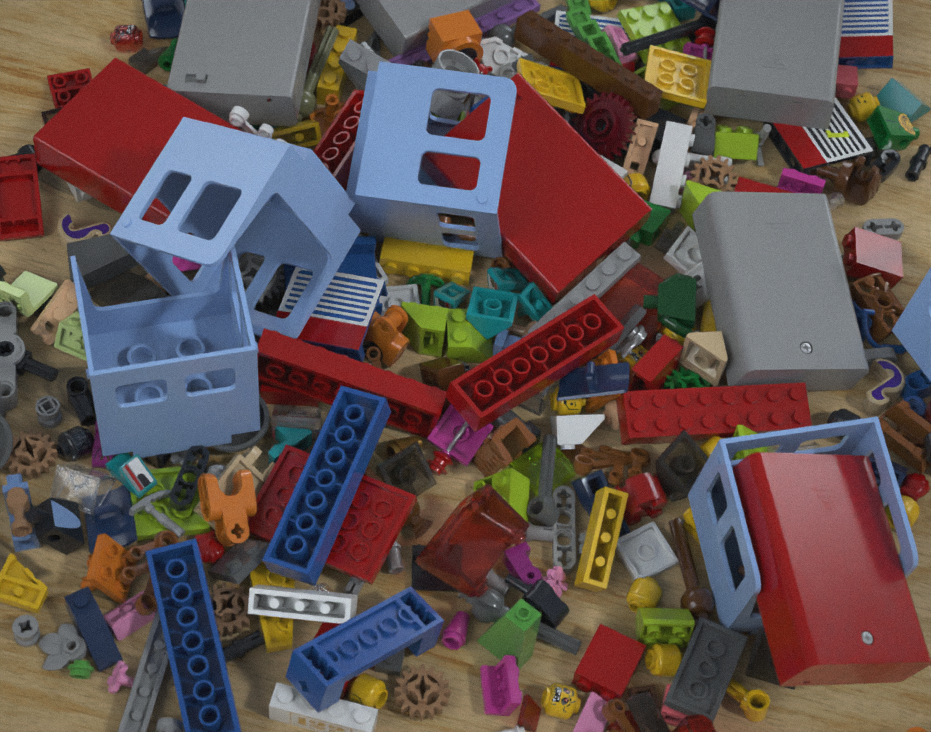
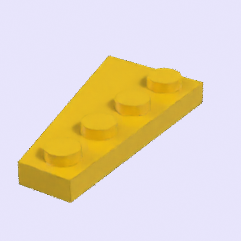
M263 561L249 574L252 587L258 584L295 588L294 579L269 572ZM258 615L266 652L271 653L292 649L293 618Z

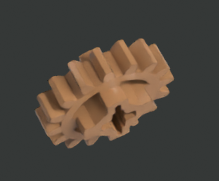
M321 0L315 28L319 26L321 31H323L328 25L332 27L333 25H340V22L344 23L347 9L345 8V2H341V0Z
M709 155L707 161L702 157L699 161L700 164H694L693 168L695 170L690 172V176L693 177L690 181L723 192H734L732 187H736L737 181L733 179L737 178L738 173H732L735 166L727 165L729 159L721 161V155H718L716 159ZM703 171L704 178L700 181L699 174ZM710 176H711L712 178H715V177H716V178H717V181L714 180V179L710 180V179H709ZM725 177L728 178V183L726 187L724 186L725 183L723 182Z
M30 429L28 434L21 430L18 438L13 435L12 453L5 466L9 468L10 474L17 472L22 477L27 475L28 480H31L32 476L36 475L40 479L41 472L44 471L49 474V466H56L55 459L58 458L56 443L51 440L49 434L43 436L42 430H39L37 434L33 433V429Z
M222 582V588L220 589L213 585V592L210 593L220 637L224 632H228L229 637H232L234 630L241 634L242 626L249 628V619H254V614H248L249 593L245 594L244 586L236 589V584L232 583L231 587H227L226 583ZM240 603L244 606V612L241 611Z
M421 664L420 670H416L414 666H411L410 673L403 670L402 679H396L397 687L394 688V696L397 697L395 704L402 705V714L409 711L410 719H413L415 715H419L420 721H423L424 715H428L432 720L434 719V712L441 715L443 713L442 706H448V697H450L451 689H448L449 681L442 680V671L435 674L434 666L429 670H425L424 664ZM421 686H423L424 691L423 699L421 698L420 694Z

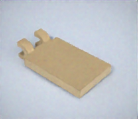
M256 445L251 449L248 448L242 455L240 453L236 454L217 478L219 488L225 495L230 496L233 491L232 480L234 474L240 469H247L252 474L255 497H257L275 463L264 464L260 471H258L252 464L262 451ZM199 502L193 510L203 518ZM215 521L207 522L213 529H215Z

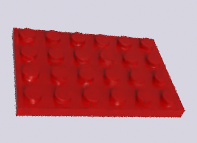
M286 444L256 497V514L247 517L250 535L266 542H271L310 453ZM363 475L324 565L373 585L417 501L416 495Z

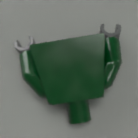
M675 273L664 279L662 283L658 284L657 295H644L643 309H657V321L683 338H686L688 333L701 332L700 330L692 331L691 329L695 325L696 291L702 288V285L700 286L696 283L701 280L700 275L692 278L689 275Z

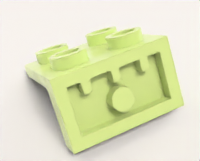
M24 271L11 285L6 281H0V303L4 301L12 302L16 306L17 313L30 317L59 287L55 282Z
M78 310L59 322L54 347L87 361Z

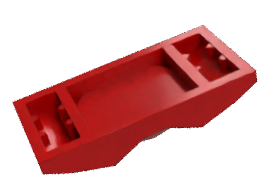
M36 154L0 157V241L43 237L44 225Z

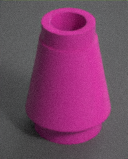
M456 612L441 634L442 643L449 649L458 650L466 643L470 616L466 612Z

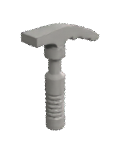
M765 124L760 132H755L759 134L756 160L758 166H764L761 146L771 131L769 124Z
M171 490L153 493L130 508L129 514L131 516L141 510L156 517V521L174 532L178 538H181L185 533L182 527L173 522L164 513H159L155 506L151 504V502L154 503L157 499L160 500L163 497L170 496Z

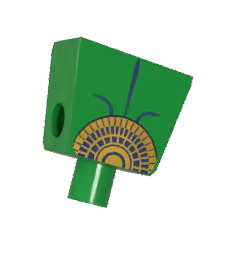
M880 105L866 119L881 150H904L913 140H917L920 135L919 128L912 127L905 113Z

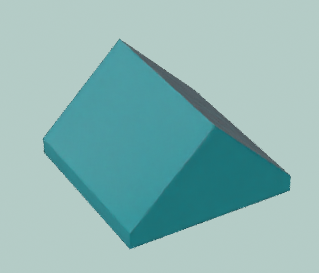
M891 78L876 96L880 106L905 113L911 123L931 110L926 103L903 83L894 78Z
M473 286L466 319L488 340L512 326L519 293Z

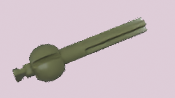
M327 26L306 75L297 123L302 122V118L308 117L316 110L317 100L313 92L339 33L336 27Z

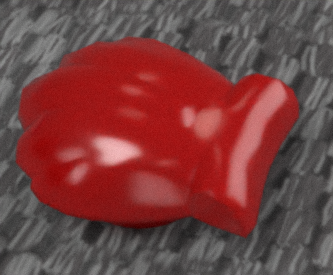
M908 474L905 476L902 487L899 489L900 493L917 502L918 498L925 496L929 492V480L926 479L924 474Z
M215 530L194 536L204 563H215L217 559L222 558L224 547L216 538Z

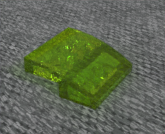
M543 441L509 464V467L530 479L529 487L536 496H538ZM557 447L552 492L577 475L574 472L573 464Z

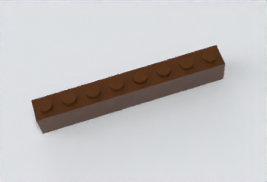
M532 10L517 18L514 39L600 93L606 92L609 95L610 92H613L616 96L624 97L623 100L629 101V106L634 108L632 113L643 120L658 112L663 93L662 90Z

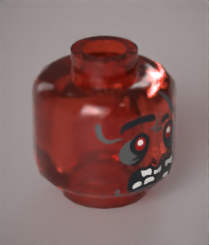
M119 24L115 27L114 32H111L110 42L119 52H136L143 45V32L134 24Z

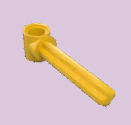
M731 678L726 693L740 703L739 707L744 710V715L748 720L752 722L764 720L770 704L768 694L762 690L751 689L749 691ZM751 704H759L762 708H755Z

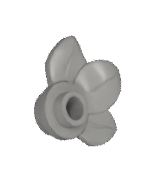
M642 325L635 326L614 350L616 354L621 352V356L625 358L633 347H637L647 336Z
M61 624L58 633L46 634L38 643L40 648L48 654L43 664V669L48 671L61 670L70 661L82 660L87 653L85 640L79 636L78 629L72 624Z

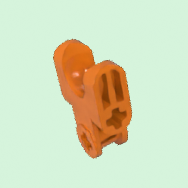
M391 305L384 316L375 311L363 344L365 341H372L379 346L383 354L381 361L389 368L401 358L410 342L402 334L404 327L408 323L406 312L398 305Z
M240 469L234 474L232 480L233 491L230 496L225 495L220 490L215 475L203 473L198 479L203 518L206 522L215 521L217 539L224 546L230 547L243 543L248 539L249 527L247 517L254 516L257 511L253 477L247 469Z

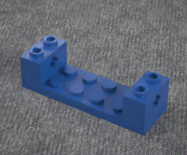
M410 586L294 649L285 677L310 705L320 713L339 702L344 683L406 647L416 657L435 647L444 620Z

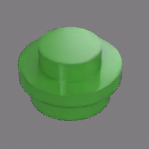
M74 660V664L68 665L69 676L77 679H90L91 673L94 672V667L89 666V661Z

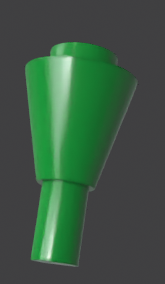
M172 39L170 46L158 58V64L163 70H171L178 39Z

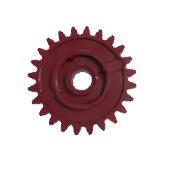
M602 92L601 96L595 93L594 99L587 97V104L583 114L576 113L578 117L572 118V121L576 123L572 127L598 154L614 160V154L621 156V149L628 150L627 143L633 144L630 137L637 134L632 131L633 128L638 126V124L633 122L637 116L632 114L634 108L629 106V101L623 100L624 97L616 96L613 92H610L609 95L606 92ZM606 123L605 129L602 130V126Z

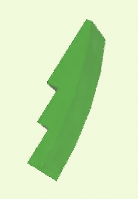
M586 7L566 12L565 18L576 38L622 66L606 32L601 31L596 19H591Z

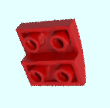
M90 68L47 75L55 111H60L92 80Z

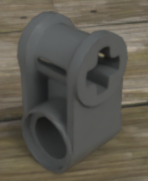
M702 113L697 117L696 126L692 134H695L693 147H690V153L713 155L716 121L712 115Z

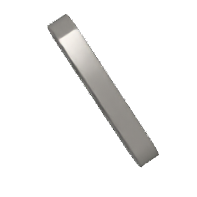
M559 486L554 490L552 498L555 500V506L559 509V515L568 516L570 522L562 524L557 520L552 525L554 527L552 566L562 567L563 572L568 575L574 570L576 562L575 494L570 487ZM560 495H565V507H561L562 499ZM560 536H565L569 538L571 543L561 545L557 539ZM562 553H566L567 566H562Z

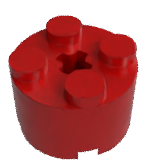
M650 472L633 476L625 480L626 485L621 489L619 485L614 488L629 493L623 519H625L628 526L639 523L641 518L646 516L652 519L662 515V508L668 503L665 492L655 473L653 476H651Z

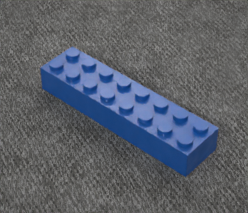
M345 386L340 387L263 557V562L269 572L313 586L316 585L390 416L391 410L386 398Z
M192 539L145 551L185 732H242L197 540Z

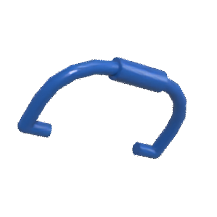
M862 310L863 334L873 348L891 347L895 350L896 354L907 352L903 345L877 344L869 334L867 315H874L875 310Z

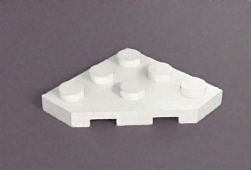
M496 36L481 40L484 53L480 63L493 68L489 75L511 79L517 74L511 66L512 63L528 54L516 47L512 48L503 43V40ZM540 61V63H539V64L548 66V65H546L545 63H543V62H541V61Z

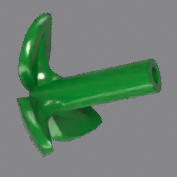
M420 273L417 276L411 277L406 285L420 284L421 304L429 306L431 285L436 288L445 285L441 278L432 273Z

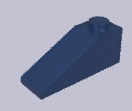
M602 469L592 471L587 476H581L571 481L581 505L590 517L596 491L605 486L610 488ZM625 519L622 520L618 538L630 533Z
M87 586L65 596L67 612L78 629L80 637L85 640L87 650L99 673L115 666L119 660L123 661L89 587Z

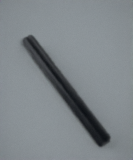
M707 16L623 43L620 52L627 56L649 49L650 45L658 46L695 34L702 27L713 28L715 20Z

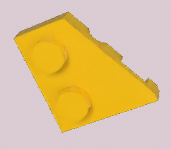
M10 553L0 572V602L39 614L49 593L48 587L41 580L36 579L34 574L27 567L25 568L19 563L14 554Z

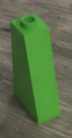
M521 598L482 634L477 642L500 660L505 655L515 656L516 666L520 670L533 656L542 614Z

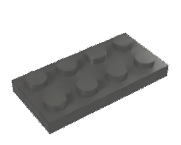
M700 617L663 705L712 726L748 637Z

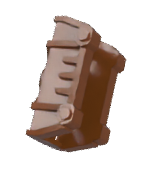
M874 273L852 282L849 287L852 300L861 310H875L874 315H868L872 319L869 331L872 339L878 343L894 334L891 331L893 328L888 327L883 320V316L885 314L887 318H891L892 327H894L905 308L889 288V283L883 280L881 273ZM863 284L866 289H871V292H863L860 285Z
M901 400L889 407L878 418L887 448L907 462V466L911 465L919 474H923L931 466V463L926 459L925 452L921 449L924 448V437L931 433V424L911 410L907 401ZM887 417L896 424L897 430L895 428L892 429L884 419Z
M516 417L507 424L501 425L482 442L483 445L475 453L471 462L484 475V478L498 473L501 468L504 469L512 461L514 462L523 454L522 450L525 447L531 446L537 438Z

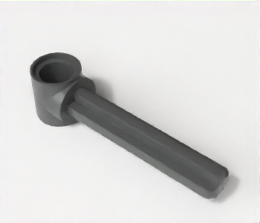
M546 434L543 439L538 496L533 498L527 506L528 515L544 526L554 525L559 518V509L555 506V500L552 498L557 437Z

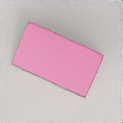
M606 25L602 32H606L621 64L636 61L638 59L636 53L625 56L623 52H620L621 45L629 42L623 28Z
M144 590L103 616L110 632L118 641L123 640L154 619L156 610L148 616L140 615L136 611L135 602L144 593Z
M591 692L573 732L604 731L608 720L602 714V706L607 702L598 694Z

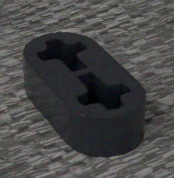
M888 149L882 152L871 164L870 168L875 165L879 170H883L879 172L881 175L880 183L886 181L897 169L901 156L897 151Z

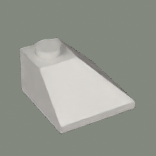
M604 414L550 416L552 435L557 437L556 445H561V449H575V444H582L605 419Z

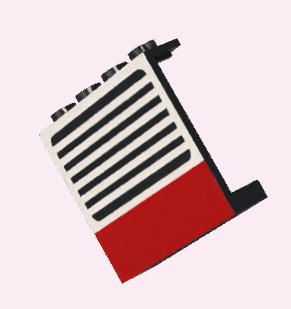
M836 97L828 129L763 122L762 128L765 124L771 126L768 137L790 169L810 175L812 169L843 162L844 160H851L858 156L865 157L864 164L866 167L870 166L873 148L868 144L862 132L858 130L851 116H848L843 109V105ZM826 130H830L831 133L847 131L849 137L828 138Z

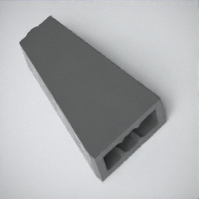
M110 234L67 243L70 280L74 283L70 256H75L87 289L140 265Z

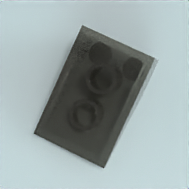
M129 270L102 282L89 292L91 299L100 307L168 297L155 283Z

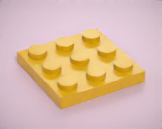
M650 45L644 80L663 91L661 98L704 109L707 102L706 96L711 61Z
M519 58L516 64L517 72L552 107L563 108L569 113L583 114L586 106L578 78L568 72Z

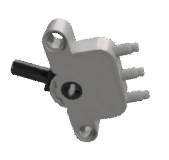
M4 301L0 303V408L9 411L18 404V375L23 376L25 372H29L53 382L57 379L59 371L56 368L34 360L32 352L25 349L24 341L19 337V320L16 306L12 302Z

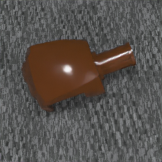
M858 156L851 162L844 160L839 168L830 165L817 168L815 174L834 181L833 191L836 195L848 202L861 206L865 205L875 196L881 182V175L877 166L873 165L867 172L861 170L866 160L863 156Z

